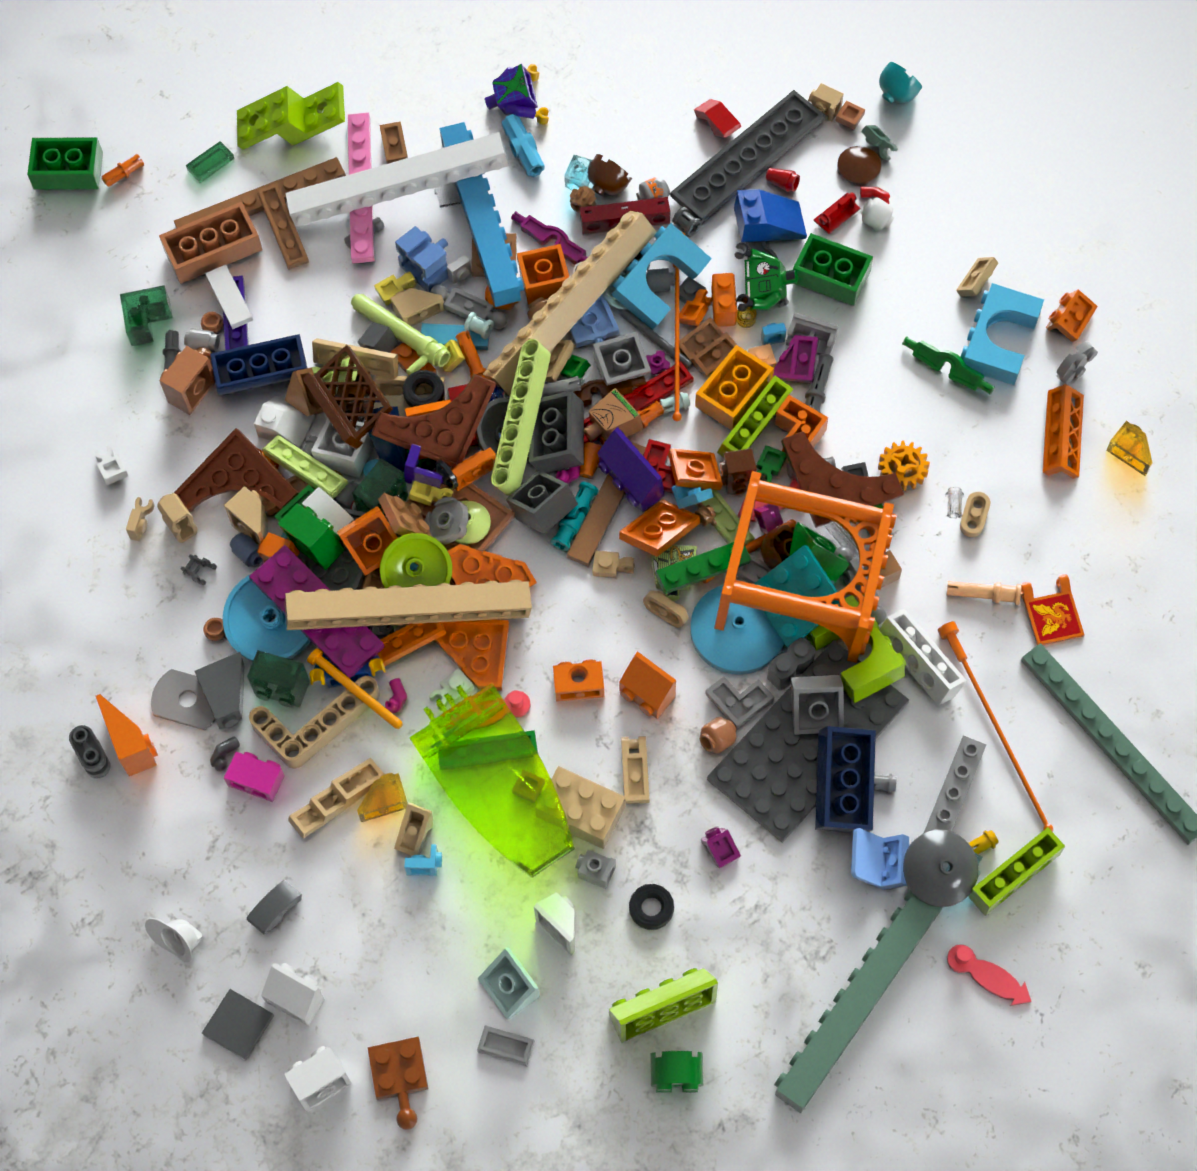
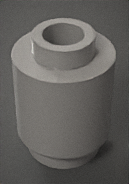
M191 328L185 334L184 345L193 350L205 347L211 352H217L219 348V335L214 334L213 331Z

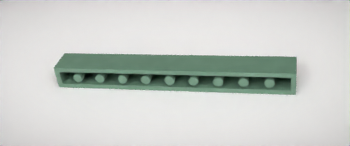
M909 890L904 898L907 903L903 909L898 907L890 918L893 923L889 929L884 927L876 938L879 943L875 949L870 947L862 958L865 963L861 969L855 968L849 976L848 981L850 985L846 990L842 988L839 990L833 1000L836 1005L831 1011L826 1009L818 1022L822 1024L817 1032L812 1030L804 1041L807 1045L802 1053L797 1051L789 1064L792 1068L787 1074L782 1072L774 1085L778 1087L775 1095L799 1113H802L943 907L928 905L919 900Z

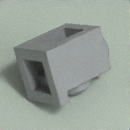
M587 850L586 855L580 854L575 868L579 869L578 878L606 889L616 868V859H610ZM593 862L599 865V867L592 869L590 864Z

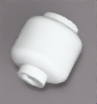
M878 197L873 200L868 199L860 211L862 221L876 231H880L884 227L888 229L895 218L892 216L893 207Z

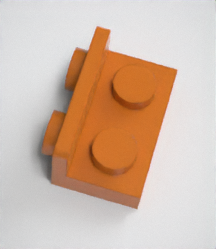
M1079 289L1071 293L1067 292L1060 298V305L1051 313L1048 318L1050 321L1046 326V329L1049 331L1055 328L1058 329L1071 342L1078 340L1098 307Z
M491 447L485 451H478L462 463L451 468L458 482L457 492L493 470L496 453Z

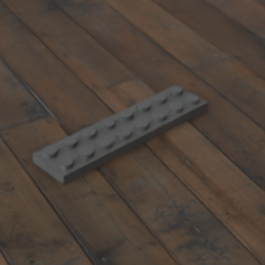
M792 90L672 190L670 197L682 207H686L693 217L699 218L703 223L737 194V190L745 188L825 120V114L797 91Z

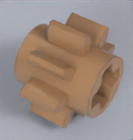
M587 186L579 187V189L574 188L569 195L571 198L569 200L570 206L577 213H580L581 207L596 206L597 204L595 202L597 199L595 192Z

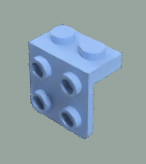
M861 828L854 829L852 840V876L883 890L907 886L903 873V861L909 847V836L901 834L882 838Z

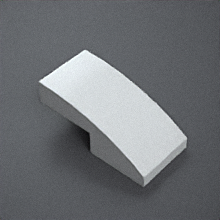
M320 487L302 503L305 508L307 506L310 507L318 515V519L322 520L324 518L334 527L333 531L336 533L354 519Z

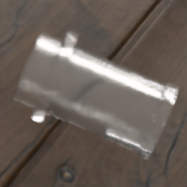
M950 487L945 494V497L948 498L947 517L952 519L961 518L964 493L959 487Z

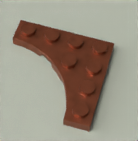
M473 374L469 383L458 397L443 408L425 415L405 417L390 415L380 411L371 434L410 450L412 444L421 446V455L435 461L440 459L448 466L454 468L464 460L496 383Z
M237 428L174 492L189 512L213 496L226 492L240 491L244 486L251 492L255 490L259 495L267 498L280 509L285 507L299 494Z
M804 431L781 440L800 490L873 507L904 495L896 473L867 477L842 471L831 465L817 453ZM810 514L815 528L833 522L828 518Z

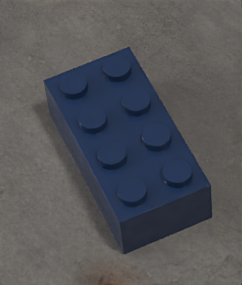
M827 726L819 730L815 830L853 833L854 829L861 828L868 832L873 831L876 730Z

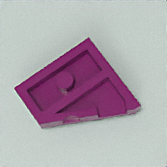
M795 335L789 343L787 350L779 357V361L774 367L773 377L777 376L782 381L812 383L818 337Z

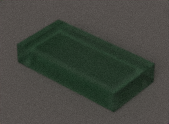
M219 141L186 164V168L201 183L235 158L233 153Z

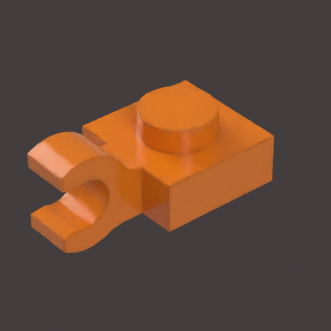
M699 289L693 301L687 300L679 313L680 324L699 326L709 309L708 306L712 303V297H706L707 290Z

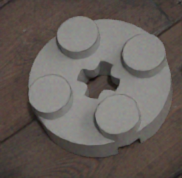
M1088 341L1079 344L1076 347L1078 352L1073 355L1069 354L1057 369L1056 373L1058 375L1056 377L1063 383L1068 384L1074 377L1076 379L1080 378L1086 371L1084 366L1098 354V351Z
M445 497L438 500L434 504L436 508L432 513H427L425 522L430 527L429 531L432 537L446 545L466 535L468 507L453 497Z

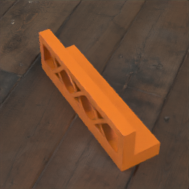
M1067 384L1048 390L1043 473L1050 476L1063 472L1074 479L1079 477L1084 395ZM1071 397L1075 399V407L1071 401ZM1070 416L1074 422V428L1070 422ZM1069 437L1073 443L1072 447L1069 443ZM1068 458L1071 462V467L1067 466Z

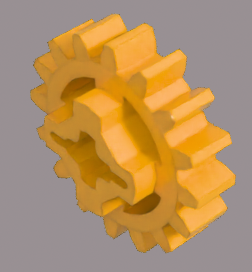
M901 441L900 446L893 442L891 449L885 447L884 454H880L878 470H882L880 476L896 473L903 491H906L909 485L912 489L916 488L917 483L922 485L924 477L927 478L929 472L927 469H929L930 462L926 461L928 455L927 453L921 454V446L916 449L913 448L914 442H911L909 446H906L904 441Z

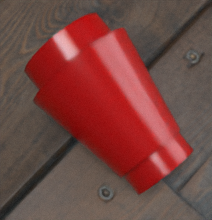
M769 168L766 173V181L786 192H794L798 188L800 175L792 170Z

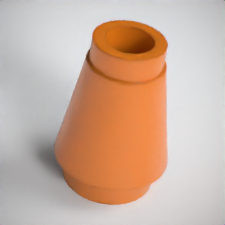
M591 442L584 444V465L580 466L579 473L581 477L593 478L599 463L597 453L602 446Z

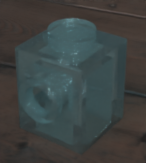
M573 154L564 174L565 188L572 191L574 188L579 189L582 186L589 187L588 168L592 162L591 159Z

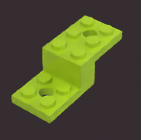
M336 82L305 98L290 87L285 86L236 110L237 146L244 150L276 134L295 146L345 122L344 86L340 82Z

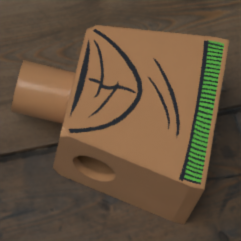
M615 388L589 410L591 425L583 429L588 440L592 441L600 435L607 440L617 427L628 437L643 430L640 414Z

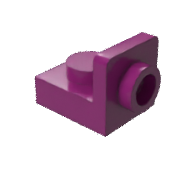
M767 504L754 509L761 532L767 534L783 524L778 506Z
M718 826L711 828L705 832L706 836L700 839L702 844L707 846L718 868L741 857L728 829L719 828Z

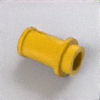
M985 830L983 835L970 841L969 845L972 848L977 847L973 849L977 856L989 848H996V844L999 841L992 830L988 832Z

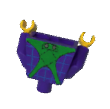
M521 63L515 67H507L492 82L494 94L484 98L487 108L491 110L498 106L507 116L514 114L518 117L530 119L537 117L538 123L542 125L547 124L549 121V117H547L548 109L546 107H541L538 111L535 109L538 108L532 82L539 80L540 73L537 71V66L530 64L528 69H526Z

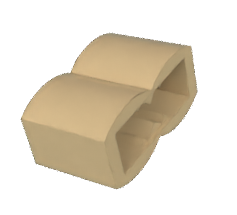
M172 493L163 496L158 502L157 508L162 514L163 521L178 542L183 543L196 535L197 526L193 522V517L177 494Z

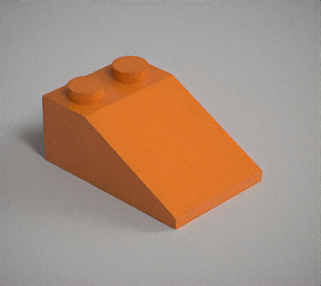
M101 694L96 695L116 754L128 776L130 777L157 766L154 757L158 756V753L149 735H144L139 726Z

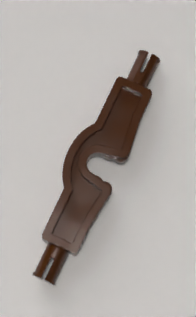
M644 375L611 385H606L603 379H596L581 385V391H574L573 393L584 402V406H589L592 404V394L595 392L600 393L603 399L615 388L621 395L632 393L634 387L647 385Z

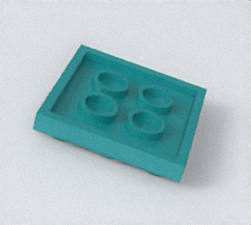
M806 545L802 546L754 583L755 585L807 597H823L838 592ZM834 600L831 604H839V601ZM764 611L786 647H789L794 641L805 637L819 626L809 621Z

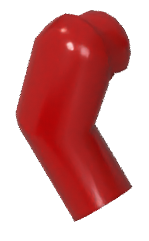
M860 187V198L878 197L887 204H890L889 198L891 196L889 192L879 187Z

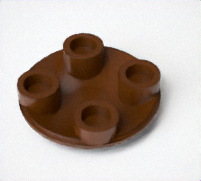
M853 146L840 154L837 162V172L846 180L856 183L858 186H866L868 182L875 179L880 173L881 160L872 149L864 146Z

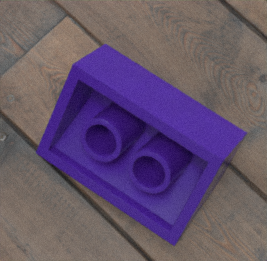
M618 427L614 429L597 453L599 459L598 466L605 475L609 473L613 478L614 486L619 491L623 490L628 495L626 498L633 508L638 507L643 513L664 497L662 477Z

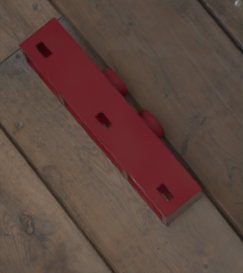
M668 197L581 207L580 222L582 235L609 232L620 223L622 216L629 211L642 213L652 226L670 224Z

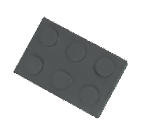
M572 391L541 398L529 449V463L537 470L549 473L584 465V402Z

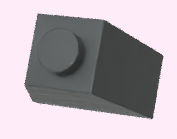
M240 652L195 670L197 680L219 729L232 727L242 720L245 665Z

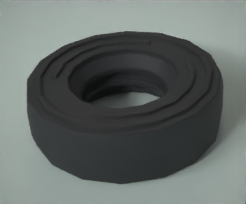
M419 370L406 378L403 385V396L410 407L439 402L444 397V384L441 378L434 372ZM429 384L433 389L430 396L421 398L415 394V389L418 385Z
M645 884L637 888L631 895L629 913L633 921L641 928L656 930L665 926L672 919L674 900L670 892L663 886ZM648 898H655L661 903V911L655 916L646 915L642 910V903Z

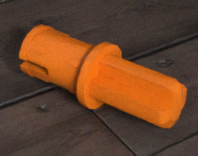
M135 154L122 164L120 162L117 163V167L102 175L104 184L110 187L124 177L126 179L129 178V174L144 166L143 160H139L140 156Z

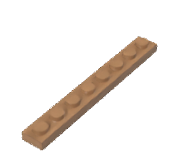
M335 157L176 219L174 224L178 228L239 202L243 203L248 215L252 216L264 211L257 194L258 189L278 183L283 198L287 202L285 194L287 192L346 176L338 158Z

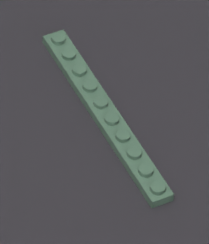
M1041 643L1025 654L1021 659L1024 665L1188 845L1197 838V814Z

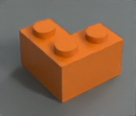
M788 395L776 411L775 425L789 433L786 437L804 431L814 448L827 430L829 417Z

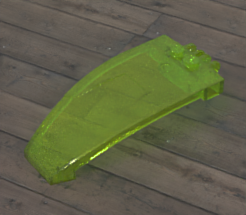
M491 683L473 696H468L462 686L459 685L456 687L457 692L464 700L455 704L452 696L448 693L445 694L444 697L452 707L447 710L440 698L437 699L436 705L443 712L437 718L434 717L431 709L425 707L423 710L431 720L430 724L409 738L443 790L472 827L504 858L533 878L575 849L562 803L539 754L495 686Z

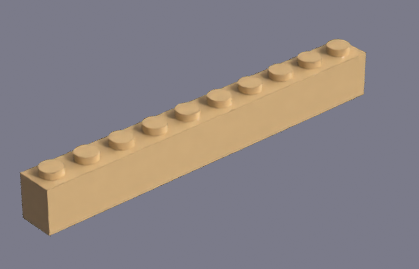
M629 211L624 214L620 223L607 233L602 243L593 248L592 254L577 266L574 274L562 283V287L548 298L546 305L533 315L528 325L521 328L517 334L518 336L503 348L502 353L496 360H493L488 365L483 375L486 379L496 383L495 389L497 391L501 389L505 391V395H511L521 348L527 340L536 339L550 352L655 236L656 230L642 213Z
M511 580L507 583L488 581L484 584L464 582L460 585L441 583L437 586L418 584L413 587L404 588L395 585L383 589L366 587L362 590H353L352 588H343L339 591L319 589L315 592L295 590L285 593L287 630L529 618L532 609L529 581L522 582L521 580Z

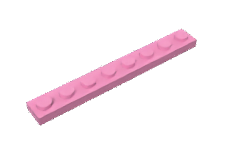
M369 112L348 114L349 175L372 168ZM373 205L350 212L352 264L375 262Z

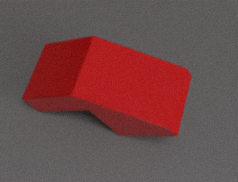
M708 99L693 109L696 117L708 120L715 136L726 138L742 127L741 123L721 101Z

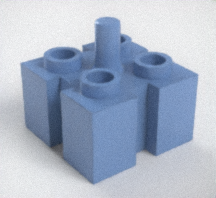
M414 226L395 241L396 250L400 254L398 256L399 266L406 273L411 272L417 283L426 292H431L435 285L442 284L448 279L447 254L444 250L448 246V242L442 238L436 244L431 243L432 239L429 234Z

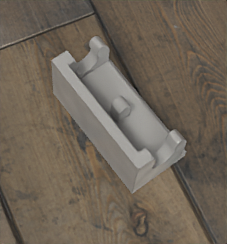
M794 313L787 333L786 345L789 346L795 335L818 337L817 355H830L837 337L838 326Z

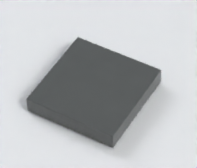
M229 989L202 1031V1034L247 1060L273 1019L274 1014Z

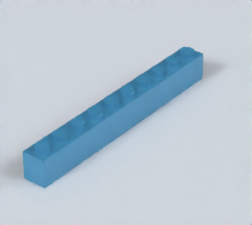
M465 122L439 128L443 148L474 139L472 131L467 130ZM483 174L454 182L495 307L521 301L520 291L524 290L521 277H516L518 273L515 260L511 261L510 259L512 257V250L509 243L505 244L504 240H507L504 226H499L501 218L499 211H494L493 207H496L493 194L488 193L490 190L488 178H483Z

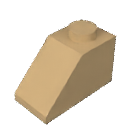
M409 288L396 293L390 298L392 309L396 316L410 326H414L445 310L441 295Z

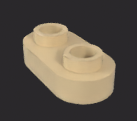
M973 492L967 498L960 522V530L968 537H977L983 531L991 504L990 498L983 492ZM978 504L981 508H975L974 505ZM972 524L975 526V528L971 529L968 527V525Z
M651 590L643 599L645 607L650 612L674 627H682L688 620L686 608L670 600L660 591Z

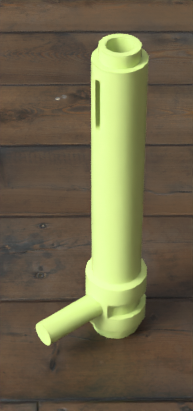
M356 294L352 298L351 305L354 310L372 322L390 327L397 339L411 347L420 356L406 370L408 375L419 371L428 362L433 366L443 367L448 363L451 354L446 346L438 343L431 336H425L366 295Z

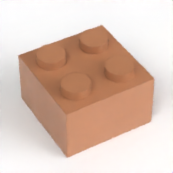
M188 346L175 356L174 362L168 369L162 372L159 380L167 402L191 415L215 384L213 368L209 358Z

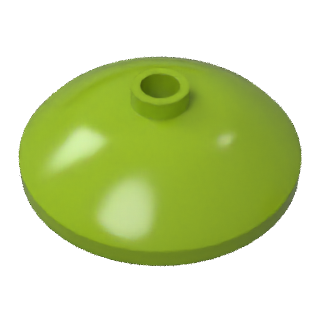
M422 533L406 534L394 540L386 548L380 562V578L385 588L395 585L404 588L413 587L418 584L425 586H437L441 583L449 584L452 576V561L447 549L436 538ZM413 562L418 563V567L415 570L410 569V564Z

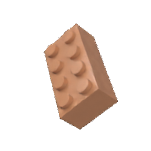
M242 202L159 235L165 254L180 284L263 250L259 235Z

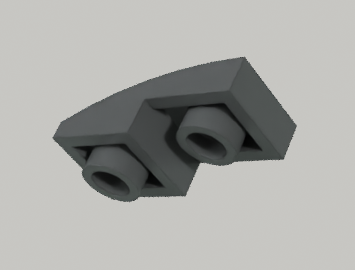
M283 880L254 907L247 916V921L265 935L283 921V914L301 901L302 894Z

